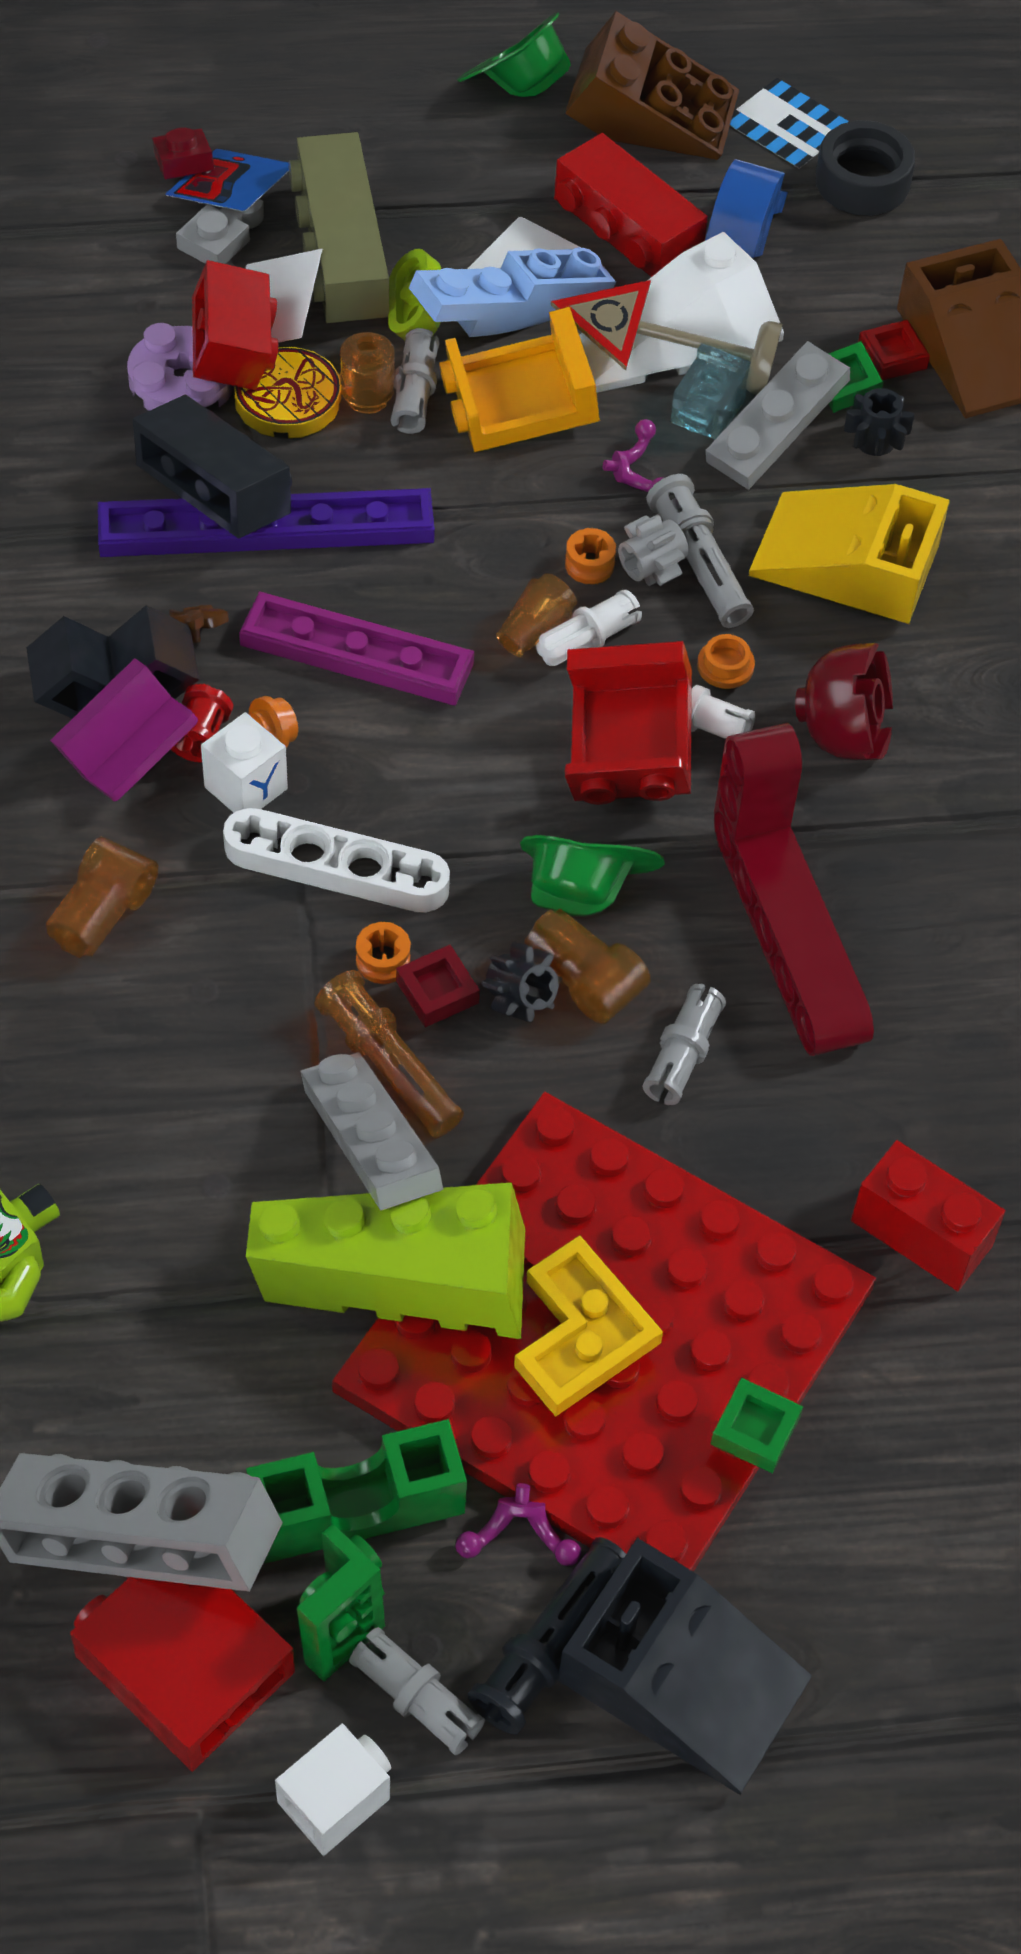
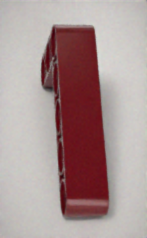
M783 723L731 735L726 738L713 821L720 851L801 1043L810 1056H815L871 1042L874 1035V1026L866 996L791 828L802 773V754L793 727L789 723Z

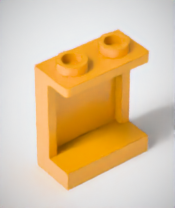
M570 307L549 312L551 335L466 356H461L456 338L445 340L448 360L439 362L446 394L453 392L457 394L458 400L451 401L456 429L458 433L468 431L474 452L600 421L596 384Z

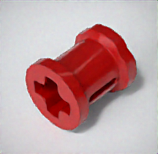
M194 684L187 687L182 704L194 713L198 718V722L171 750L186 760L202 762L201 744L219 732L221 725L229 720L234 704L223 691L206 684Z

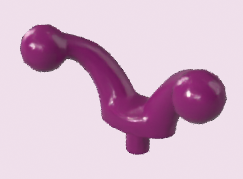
M643 419L635 426V433L638 437L637 443L629 450L615 451L612 460L603 461V470L612 471L615 480L619 483L649 492L654 484L663 479V477H658L651 481L630 469V465L643 455L650 439L656 433L655 424L651 420Z
M522 1483L516 1485L515 1497H504L498 1500V1505L492 1517L477 1534L471 1531L463 1532L457 1537L455 1542V1549L461 1557L466 1559L474 1558L483 1547L498 1536L514 1517H525L543 1543L555 1554V1558L561 1565L566 1567L574 1566L579 1562L582 1555L581 1548L576 1541L571 1539L561 1540L548 1519L545 1503L529 1501L530 1486Z

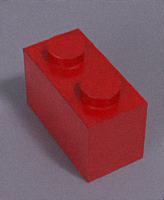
M210 260L206 261L192 296L194 378L256 390L264 371H271L274 368L278 354V339L271 337V329L276 317L277 299L270 297L269 274Z
M896 1140L861 1183L851 1221L959 1292L993 1247L1006 1210Z

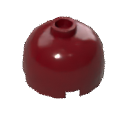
M877 643L851 644L837 647L822 655L809 671L806 687L798 688L796 691L795 710L798 721L807 722L812 739L823 751L842 759L882 760L889 748L892 727L880 729L884 718V710L893 709L891 674L885 652L876 651L879 646Z

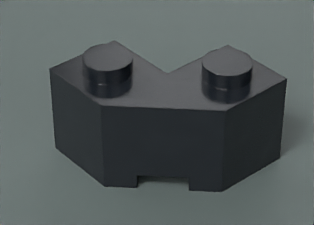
M147 605L109 637L63 616L26 647L34 702L72 719L134 658L151 671L174 699L184 693L188 686L194 685L200 680L190 626Z

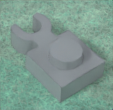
M258 199L246 211L224 207L219 210L207 204L176 233L177 249L205 264L207 260L226 264L250 241L249 229L257 227L263 221V200Z

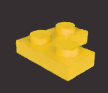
M580 1235L527 1270V1284L561 1324L516 1354L514 1367L555 1417L661 1344L663 1331Z

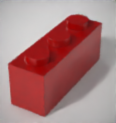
M604 133L595 136L557 159L554 199L566 211L572 212L593 229L599 238L609 242L625 255L635 267L641 268L650 277L654 276L684 251L705 241L708 216Z

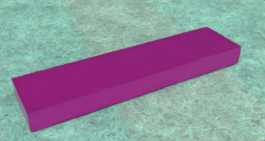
M260 591L239 632L240 646L456 706L474 664L473 650Z

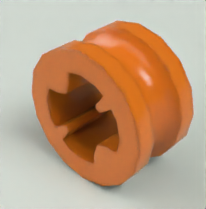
M585 528L573 533L567 541L565 568L568 575L575 581L583 584H598L610 578L614 572L616 543L613 537L607 532L596 528ZM586 553H595V560L586 559Z
M377 922L361 930L356 940V965L359 973L365 979L378 984L396 982V968L409 963L411 957V942L408 934L402 927L391 922ZM384 946L394 949L393 958L387 959L386 954H383L382 960L372 957V949L375 947H379L381 952H384Z

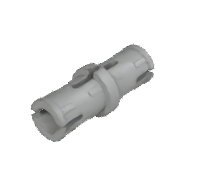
M423 328L410 330L406 334L403 361L401 366L396 369L393 380L397 394L391 415V424L393 426L398 425L397 430L407 434L418 433L424 429L428 399L434 393L437 384L434 364L439 348V338L437 335L432 337L433 332Z
M694 984L690 986L687 998L675 1023L665 1027L660 1038L662 1050L642 1086L644 1092L654 1101L659 1102L666 1088L669 1091L664 1099V1104H678L695 1064L704 1062L709 1051V1041L707 1039L720 1012L723 1011L726 1005L725 997L715 988L710 987L703 1002L700 998L705 990V985Z
M374 1628L366 1635V1639L371 1643L366 1647L364 1643L360 1642L353 1651L349 1662L354 1667H358L395 1699L393 1708L404 1718L412 1714L447 1745L454 1755L460 1754L468 1746V1743L465 1741L467 1735L473 1740L483 1727L485 1719L479 1714H475L439 1682L441 1675L430 1664L421 1667L389 1639L381 1628Z

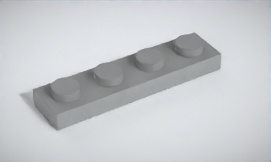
M360 1052L351 1055H333L322 1060L319 1065L300 1071L305 1093L380 1211L443 1190L438 1165Z

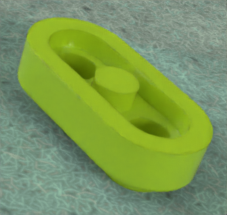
M413 249L406 253L396 263L389 277L388 324L390 330L404 341L406 334L416 328L430 330L434 335L441 323L434 322L409 289L416 270H441L440 263L423 249Z

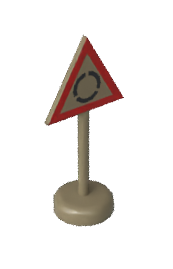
M651 280L551 301V306L556 310L570 307L577 329L624 370L627 369L636 334H641L749 361L750 366L746 379V388L754 395H757L768 384L783 324L773 321L764 322L759 329L755 347L752 349L640 321Z

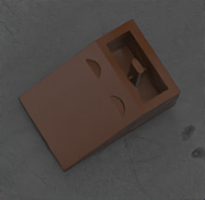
M615 11L585 48L565 114L598 135L604 133L616 142L718 160L723 153L740 89L729 83L721 75L713 73L688 57L682 50L672 47L653 35L641 24L631 21Z
M1000 238L907 262L897 310L903 320L908 319L930 355L929 362L964 418L1021 404V268L1003 240Z

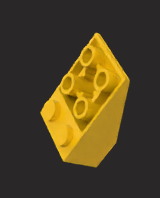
M898 484L782 492L750 567L748 576L909 624L940 544L950 500Z

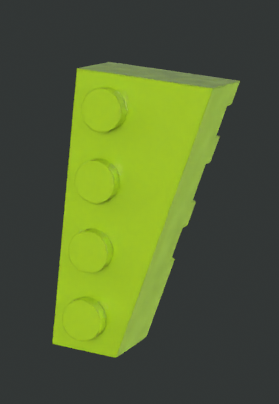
M512 1182L445 1187L441 1191L381 1211L370 1193L252 1202L246 1258L265 1302L345 1313L349 1307L375 1311L379 1319L402 1322L404 1315L438 1320L441 1328L467 1331L468 1325L496 1328L498 1336L521 1339L525 1226Z

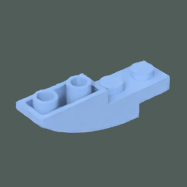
M578 247L574 249L545 250L537 248L534 250L508 251L501 268L416 270L409 289L434 322L458 321L469 337H478L517 331L550 320L549 312L556 310L551 306V301L610 289L614 287L616 281L601 264V259L590 249Z

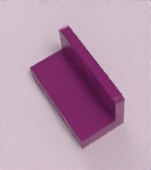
M134 658L50 741L86 781L115 802L131 789L197 724L198 718L190 709L171 697L151 671Z

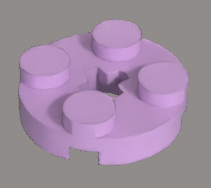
M166 323L152 324L145 329L144 339L134 346L129 355L127 369L130 390L133 395L136 393L143 399L144 408L148 411L185 394L203 407L210 406L216 401L219 402L220 407L229 400L234 392V386L193 377L192 326H171ZM175 369H190L184 373V376L174 375Z

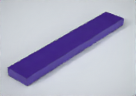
M431 488L291 494L290 514L240 539L183 498L98 502V545L100 557L434 543L435 537Z

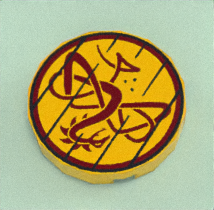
M298 347L278 348L274 368L271 371H264L256 390L234 386L236 411L244 423L260 434L274 437V432L288 433V438H302L321 431L335 419L341 400L340 375L331 362L314 351Z

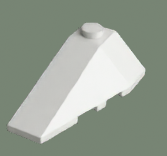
M725 232L684 251L649 279L651 280V285L640 320L752 349L755 347L759 329L764 322L773 321L780 323L757 262ZM783 329L781 330L779 342L783 340ZM583 333L579 335L596 384L597 393L644 383L648 374L676 369L678 375L695 372L696 364L722 359L725 365L744 361L636 334L628 366L624 370Z

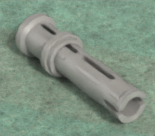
M675 474L665 477L654 484L647 494L646 500L650 510L659 514L663 521L667 519L674 521L683 531L688 543V555L686 558L698 582L715 608L722 626L732 628L743 624L752 616L754 608L751 602L747 600L729 563L712 536L714 531L712 516L707 510L701 509L693 496L695 491L694 484L687 475ZM670 493L675 495V498L672 500L669 498ZM702 550L705 551V554H704V555H701V554H700V552H701ZM711 563L723 583L721 586L717 585L707 564Z

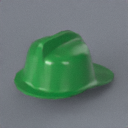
M559 12L554 13L520 42L467 71L457 81L461 82L484 72L511 95L519 97L536 96L548 89L571 66L570 59L565 53L564 47L552 26V23L559 16Z
M543 835L526 836L520 841L522 850L533 857L532 903L537 907L570 916L587 917L602 912L614 903L627 875L652 872L665 865L662 855L639 847L580 843L569 839Z

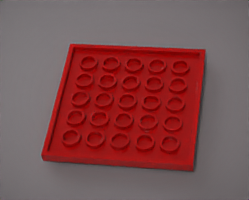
M544 1092L476 1184L512 1182L524 1222L525 1252L521 1339L498 1336L496 1328L468 1325L467 1331L441 1328L439 1321L435 1319L404 1315L403 1321L400 1322L378 1318L332 1380V1392L396 1431L449 1419L464 1472L505 1497L516 1496L517 1484H528L530 1486L529 1501L545 1503V1511L551 1525L589 1548L596 1537H603L618 1545L627 1554L635 1540L639 1538L694 1572L759 1470V1467L711 1445L713 1432L740 1379L744 1378L800 1405L872 1292L876 1277L551 1094ZM580 1235L663 1331L660 1345L555 1417L515 1369V1355L561 1324L527 1284V1270Z

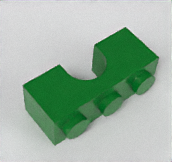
M449 1419L382 1435V1446L377 1453L362 1462L339 1468L321 1467L317 1464L315 1453L311 1452L246 1468L248 1475L260 1478L283 1522L266 1556L265 1564L322 1550L321 1533L331 1524H334L348 1538L356 1534L363 1539L465 1514L467 1479Z

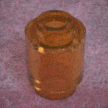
M361 332L348 337L340 348L341 393L348 405L357 412L370 414L382 410L394 394V346L389 339L377 333Z

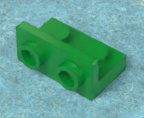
M331 1524L321 1533L326 1572L318 1576L305 1589L300 1598V1605L297 1607L305 1664L323 1682L350 1659L360 1642L364 1644L369 1642L366 1639V1635L377 1627L381 1629L385 1627L383 1605L385 1592L382 1588L380 1570L382 1562L374 1549L362 1537L354 1534L348 1538L334 1524Z

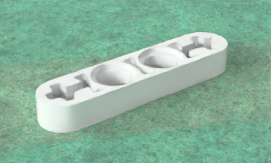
M256 808L238 810L231 814L224 823V849L227 858L233 864L245 869L414 912L426 913L434 911L444 905L449 895L450 870L448 865L440 856L429 851ZM250 833L260 834V837H255L251 844L241 842V839H247ZM281 838V852L275 853L273 852V847L278 848V839ZM306 843L315 844L324 851L321 858L312 862H301L295 859L291 853L294 848ZM371 858L377 861L382 868L373 876L361 877L353 874L348 867L356 859ZM392 867L400 868V873L396 872V882H391ZM421 876L432 878V881H428L424 888L413 886L414 883L420 880Z

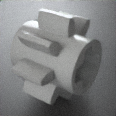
M658 514L651 518L645 515L624 527L630 539L619 545L618 553L623 568L633 580L641 581L645 579L648 586L656 582L661 586L683 574L677 562L687 557L688 543L683 531L674 521L667 519L662 522Z

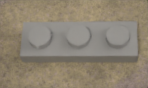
M807 341L705 450L706 462L749 490L850 381V367Z

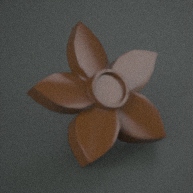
M212 605L183 608V611L169 609L170 617L190 626L193 643L201 642V627L207 629L215 628L229 621L228 611L213 609Z

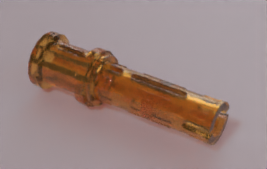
M349 970L334 977L316 996L314 1002L316 1009L322 1015H330L347 1035L345 1043L352 1052H360L362 1056L367 1055L392 1085L395 1092L401 1096L414 1114L427 1127L429 1134L433 1138H439L454 1129L464 1116L463 1110L451 1100L426 1066L397 1034L395 1015L390 1009L378 1006L363 988L365 981L358 971ZM352 1006L358 1011V1017L351 1010ZM399 1064H401L406 1069V1071L411 1075L415 1082L424 1091L423 1096H421V1094L416 1090L412 1083L399 1069Z

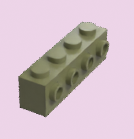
M359 133L297 137V159L289 160V178L292 192L301 191L302 195L295 197L298 227H308V232L302 233L303 252L323 249L312 292L313 302H322L326 323L386 318L389 314V275Z

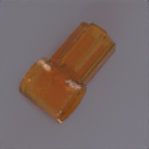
M101 836L97 838L84 854L78 871V881L46 922L48 935L60 945L62 950L78 958L84 955L93 956L126 909L137 910L145 903L156 883L159 867L157 861L106 837Z
M562 909L556 911L548 910L535 922L530 934L525 938V944L532 946L533 950L537 948L554 955L549 967L555 971L557 976L563 978V983L569 987V993L577 1007L594 1022L600 1024L608 1023L645 990L651 982L650 973L646 965L632 949L619 943L608 947Z

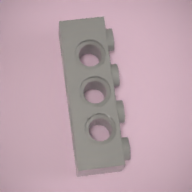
M19 1453L0 1487V1548L10 1563L250 1592L283 1523L260 1478L241 1472L221 1474L192 1471L181 1466L163 1468L133 1465L121 1460L104 1462L74 1459L63 1454L45 1456Z

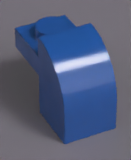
M735 159L729 166L718 192L705 241L725 232L750 257L761 256L773 215L783 211L788 193L781 190L785 173Z

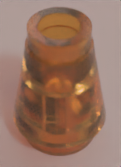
M544 573L539 579H531L503 623L502 628L496 633L499 643L514 656L521 657L527 650H530L539 642L540 635L572 619V609L577 605L575 594L565 582L555 575Z

